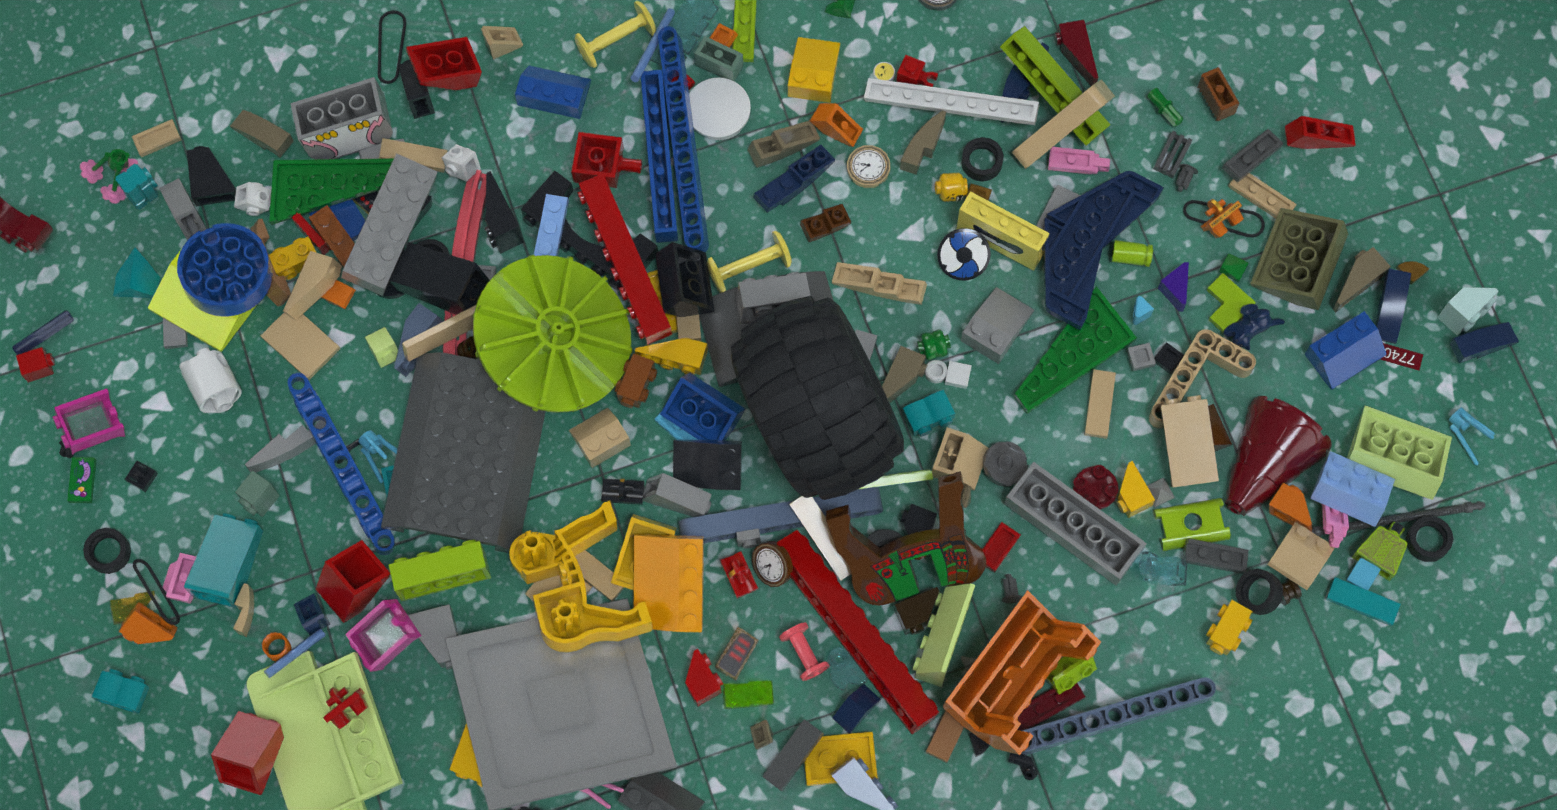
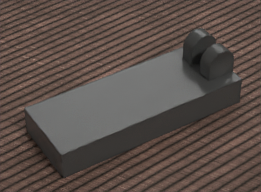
M1190 538L1186 540L1183 549L1185 552L1182 558L1184 560L1183 563L1240 574L1246 573L1249 550Z

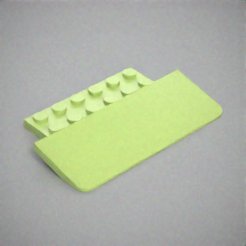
M307 651L271 678H268L264 673L270 666L250 675L247 680V689L256 716L267 720L272 719L281 724L284 739L273 767L288 810H367L365 800L403 784L358 653L353 652L318 668L313 652ZM332 687L338 691L346 687L349 693L344 696V699L361 688L364 691L362 697L368 705L366 710L358 716L350 706L343 710L351 721L341 729L337 728L332 721L327 723L323 717L338 705L335 703L329 707L326 703L331 698L329 690Z

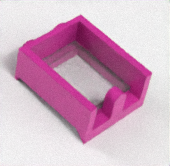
M107 389L54 407L55 416L52 417L57 429H62L64 434L61 436L62 443L65 449L70 448L72 455L75 452L113 438L125 437L124 426L118 420L116 408L111 404Z
M397 599L381 601L345 634L349 639L350 646L357 651L362 659V664L370 672L383 670L408 645L422 636Z

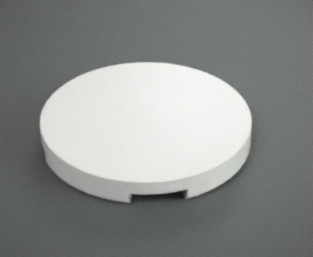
M707 79L696 85L689 93L694 131L708 137L710 140H726L736 136L750 118L751 106L746 91L738 83L730 79Z

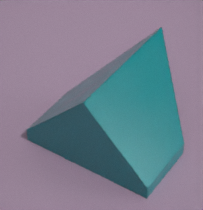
M136 247L116 274L114 297L153 298L161 282V277Z

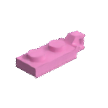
M1052 147L1050 149L1048 170L1091 175L1098 172H1109L1110 159L1099 158V154L1094 153V151Z
M1322 504L1324 533L1329 534L1330 547L1339 548L1343 537H1346L1349 529L1348 514Z

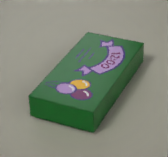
M72 457L67 498L69 503H92L97 461L95 458Z

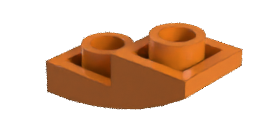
M336 280L333 287L321 298L333 305L346 309L356 290Z

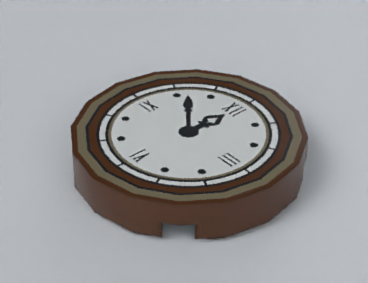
M766 541L755 548L752 563L755 573L764 584L770 587H779L790 580V573L793 571L792 560L783 546L780 547L775 541Z

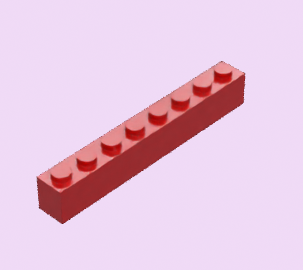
M604 174L580 182V191L577 192V195L582 205L586 203L588 210L585 213L589 223L594 222L596 230L593 231L598 243L603 242L605 248L602 249L606 262L611 261L613 268L610 269L615 281H620L622 287L619 288L622 299H627L630 304L627 307L632 320H637L639 326L636 327L639 338H644L647 345L671 336L672 330Z

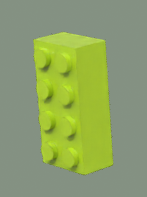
M476 540L465 541L461 546L454 548L453 546H445L434 553L422 552L417 554V557L411 559L406 557L394 560V563L389 564L394 591L401 601L491 579L486 553L481 542H476Z

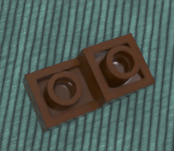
M843 204L824 209L821 214L803 219L800 222L808 242L828 236L851 224Z

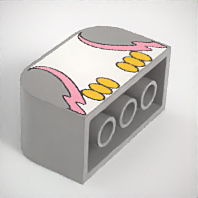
M374 77L291 103L298 141L313 159L340 158L382 143V138L390 139L393 134L385 96Z

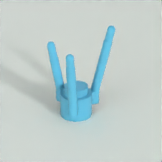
M1461 407L1450 417L1449 421L1452 425L1449 428L1456 434L1474 465H1478L1479 463L1459 429L1465 431L1472 425L1490 439H1494L1495 433Z
M370 430L365 432L358 442L362 446L361 452L366 456L378 481L383 483L380 472L370 453H378L383 459H387V455L381 449L382 444L395 454H397L398 449L387 442L380 434L376 435Z

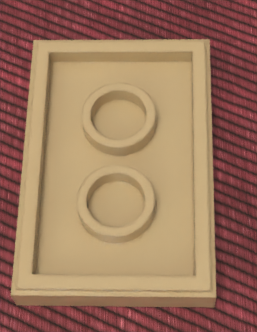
M284 312L261 335V338L295 369L304 374L308 380L340 350V347L303 314L295 320Z

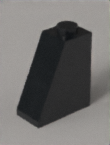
M406 60L399 64L398 68L414 119L434 114L435 110L428 87L420 85L411 61Z
M197 146L187 150L191 199L196 207L235 201L236 189L210 148Z

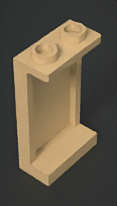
M1201 395L1187 397L1188 402L1181 403L1178 402V398L1164 400L1165 405H1160L1171 475V487L1219 481L1207 399H1201Z

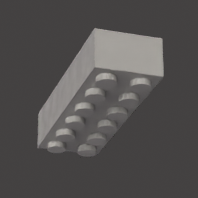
M396 153L345 264L341 278L383 296L436 180L437 171Z
M1035 462L1031 464L1005 500L1007 507L1116 586L1147 544Z

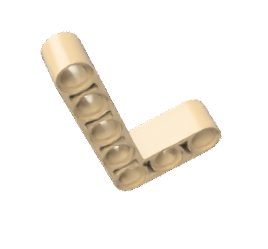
M1102 79L1099 80L1012 151L1013 155L1025 169L1028 168L1087 118L1114 98L1115 95Z
M1203 329L1199 331L1154 404L1149 415L1150 424L1155 428H1163V420L1156 417L1155 413L1161 412L1160 405H1165L1164 400H1169L1166 394H1174L1178 398V402L1181 403L1206 360L1211 361L1237 377L1246 378L1252 373L1256 365L1254 355L1211 330ZM1205 339L1210 345L1204 346L1199 340ZM1224 350L1228 352L1229 357H1223L1219 351ZM1194 357L1199 363L1193 364L1188 358ZM1239 362H1246L1249 368L1241 367ZM1183 375L1187 378L1188 381L1181 382L1178 380L1177 376Z

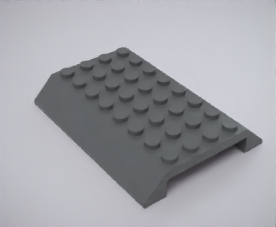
M443 352L427 353L417 357L381 528L403 533L404 529H410L465 541L476 540V542L480 541L481 544L495 546V551L509 553L513 541L522 534L546 411H533L532 407L516 401L503 390L499 392L497 390L498 386L488 375L480 360Z

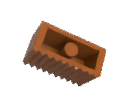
M1217 67L1203 73L1197 88L1200 89L1199 92H1202L1203 99H1206V103L1210 107L1209 110H1212L1216 121L1234 115L1240 103L1220 68Z

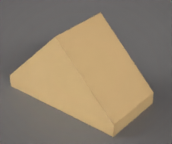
M483 26L481 28L485 44L493 59L523 46L515 27Z

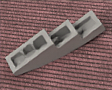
M320 420L314 427L316 429H323L326 423ZM301 425L286 440L278 434L245 463V466L250 472L253 470L256 473L283 463L316 443L310 431Z

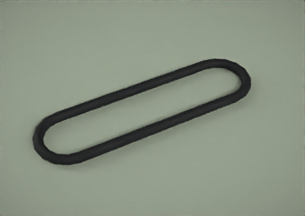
M142 559L134 560V571L162 618L171 625L178 624L180 616L171 600L166 597V592L150 565ZM136 563H142L148 568L176 616L175 622L169 620L163 613L137 569Z

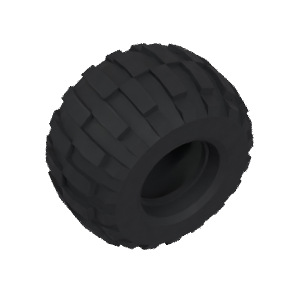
M812 296L790 300L759 315L741 330V339L731 345V361L736 378L771 454L795 491L804 498L819 495L822 500L847 495L878 480L894 467L893 458L904 452V438L900 426L856 333L836 302L829 297L815 301Z

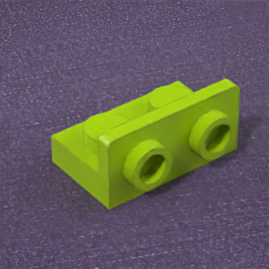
M1063 657L1059 660L1057 668L1048 675L1046 681L1060 695L1097 670L1094 658L1091 657L1087 661Z

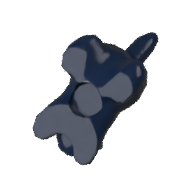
M1247 304L1240 310L1243 317L1242 320L1229 325L1223 334L1226 337L1232 336V343L1250 350V340L1254 336L1265 332L1272 326L1283 325L1285 321L1280 318L1272 319L1268 309H1258L1256 304Z

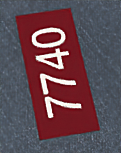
M1383 343L1386 356L1380 360L1420 371L1423 354Z

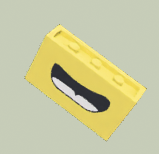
M971 191L959 209L957 229L968 228L979 232L985 237L990 248L1033 271L1036 269L1044 255L1042 247L1049 237L1048 232Z

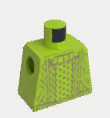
M1392 522L1388 530L1379 526L1351 558L1356 561L1359 558H1363L1381 569L1379 575L1390 581L1396 575L1408 545L1405 540L1400 538L1405 528L1397 522Z

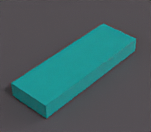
M1334 577L1326 600L1391 627L1401 605L1398 602Z

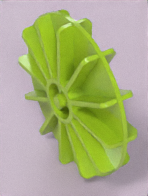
M529 255L527 258L507 265L487 283L480 294L473 313V336L477 350L475 352L476 358L480 359L486 372L498 386L497 390L499 392L503 390L507 395L526 406L532 407V410L536 412L538 410L547 412H575L598 402L617 385L618 380L624 374V365L632 353L631 331L627 317L629 315L628 309H624L619 297L606 282L608 279L606 276L600 277L590 268L573 261L574 258L571 256L563 258L549 255Z

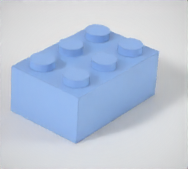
M1330 451L1321 468L1310 499L1375 527L1385 511L1395 479Z

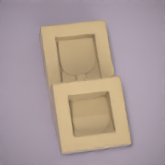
M244 583L235 602V605L241 612L233 629L238 634L247 637L254 614V592L248 584Z

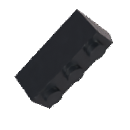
M672 242L655 253L662 305L665 313L677 317H686L715 311L706 252Z

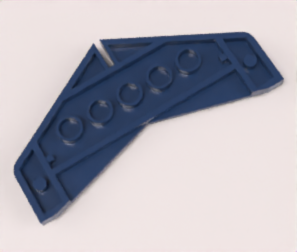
M1125 171L1047 213L1046 218H1044V231L1049 233V237L1044 244L1045 309L1049 314L1081 330L1087 318L1102 249L1153 205L1160 197L1164 187L1133 171Z

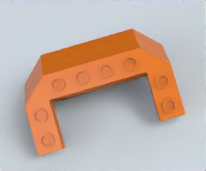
M1027 590L947 698L943 708L964 728L993 748L1020 755L1028 748L1033 735L1029 732L1017 730L1021 725L1018 721L1019 715L1030 705L1032 697L1043 687L1051 671L1057 668L1062 656L1088 661L1096 654L1101 641L1084 624L1057 620Z

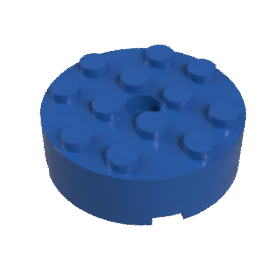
M236 224L212 225V228L196 232L184 244L177 261L178 277L188 299L201 311L215 316L239 315L255 307L267 294L273 277L272 264L262 240L254 232Z

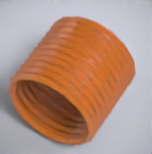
M278 632L266 635L262 642V650L273 661H278L292 650L289 640ZM274 640H284L285 647L281 653L277 655L269 654V645Z

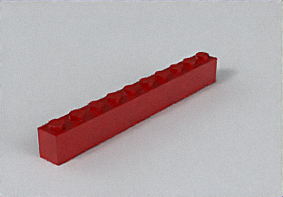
M797 529L778 541L777 545L783 546L791 557L793 571L790 573L791 579L909 732L913 735L933 721L939 713L936 703L923 692L921 684L913 679L908 672L907 666L902 661H899L891 645L885 643L877 627L871 625L863 609L857 607L849 591L845 588L843 589L835 573L831 570L829 571L821 555L815 553L807 537L801 535Z

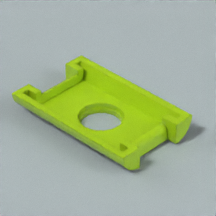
M1222 498L1154 509L1155 520L1161 519L1165 538L1160 541L1162 551L1184 548L1188 538L1210 543L1230 540V528L1224 527L1220 508L1224 506ZM1191 513L1197 514L1202 520V526L1195 531L1189 530L1184 524V518Z

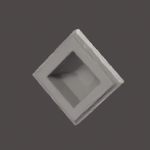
M1164 478L1147 485L1155 499L1154 508L1175 498Z

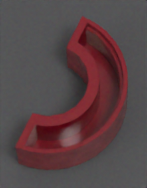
M0 197V239L8 244L14 242L15 247L24 253L27 251L38 253L53 233V228L49 223L33 214L30 217L26 216Z

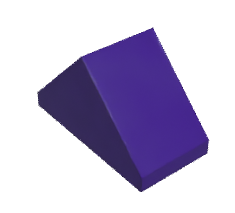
M1184 262L1163 278L1158 286L1160 292L1179 312H1183L1186 306L1189 262Z

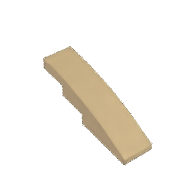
M837 262L832 279V284L847 289L922 305L927 287L925 281L906 279L902 274L881 272L876 267Z

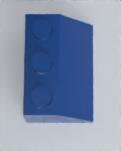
M528 66L520 75L515 92L517 105L580 119L591 79Z
M1364 311L1311 344L1305 356L1332 390L1386 356V351L1378 328Z
M688 373L680 378L660 415L698 440L725 441L738 424L746 409L692 373Z

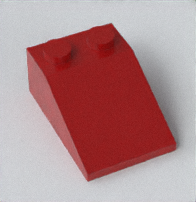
M468 37L406 47V52L420 85L451 90L477 87L482 71Z

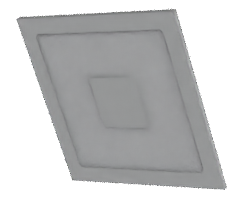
M628 599L596 605L620 611L631 610ZM532 619L445 639L488 810H500L677 767L639 636L618 642L599 641L577 651L559 652L546 645L541 636L538 619Z

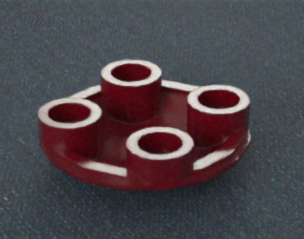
M1103 465L1083 469L1073 481V490L1100 510L1110 506L1118 495L1119 488L1116 477Z

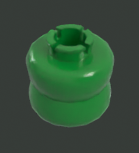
M940 329L932 333H922L920 336L921 341H917L919 353L924 354L927 360L945 357L948 354L947 349L951 348L948 334L944 335Z

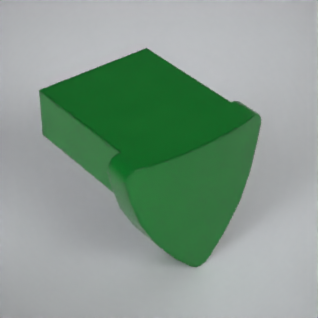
M837 0V2L828 4L825 12L833 16L850 19L855 0Z

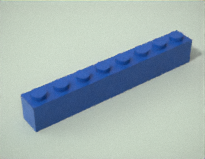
M662 70L644 71L641 76L656 243L678 241Z

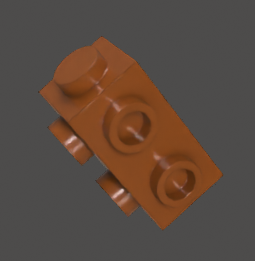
M633 354L631 360L627 359L623 371L625 375L622 380H618L615 392L621 405L628 408H633V406L640 408L641 403H645L648 398L649 390L647 388L650 382H654L657 369H655V362L653 360Z

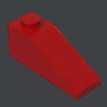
M1300 116L1285 126L1287 146L1321 149L1356 146L1353 125Z

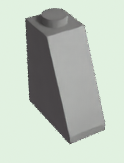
M179 178L159 188L187 240L196 232H202L207 229Z
M662 473L647 479L644 487L643 501L688 516L697 517L708 513L711 507V501L709 500L712 494Z
M445 605L408 615L422 635L418 639L441 668L453 669L445 641L446 638L458 636L451 606Z

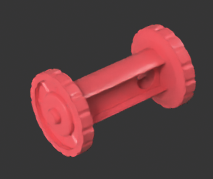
M806 622L791 627L779 637L782 642L791 641L806 671L800 675L802 681L812 679L830 667L828 662L818 663L803 635L809 628Z

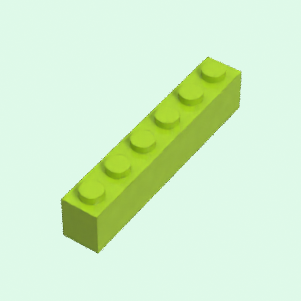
M1026 26L1016 31L1000 46L1057 113L1061 112L1083 93ZM1097 110L1076 127L1073 132L1087 146L1111 124Z

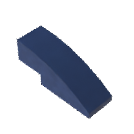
M1388 269L1385 274L1376 320V327L1383 342L1397 343L1411 278V273Z
M1507 322L1455 337L1451 341L1450 346L1460 364L1519 343V340L1510 323Z

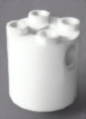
M209 348L200 349L196 353L197 356L179 365L181 374L200 411L203 413L225 412L239 399L242 390L222 352L210 351Z

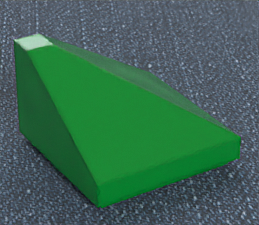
M1229 253L1219 273H1223L1227 277L1239 282L1249 263Z

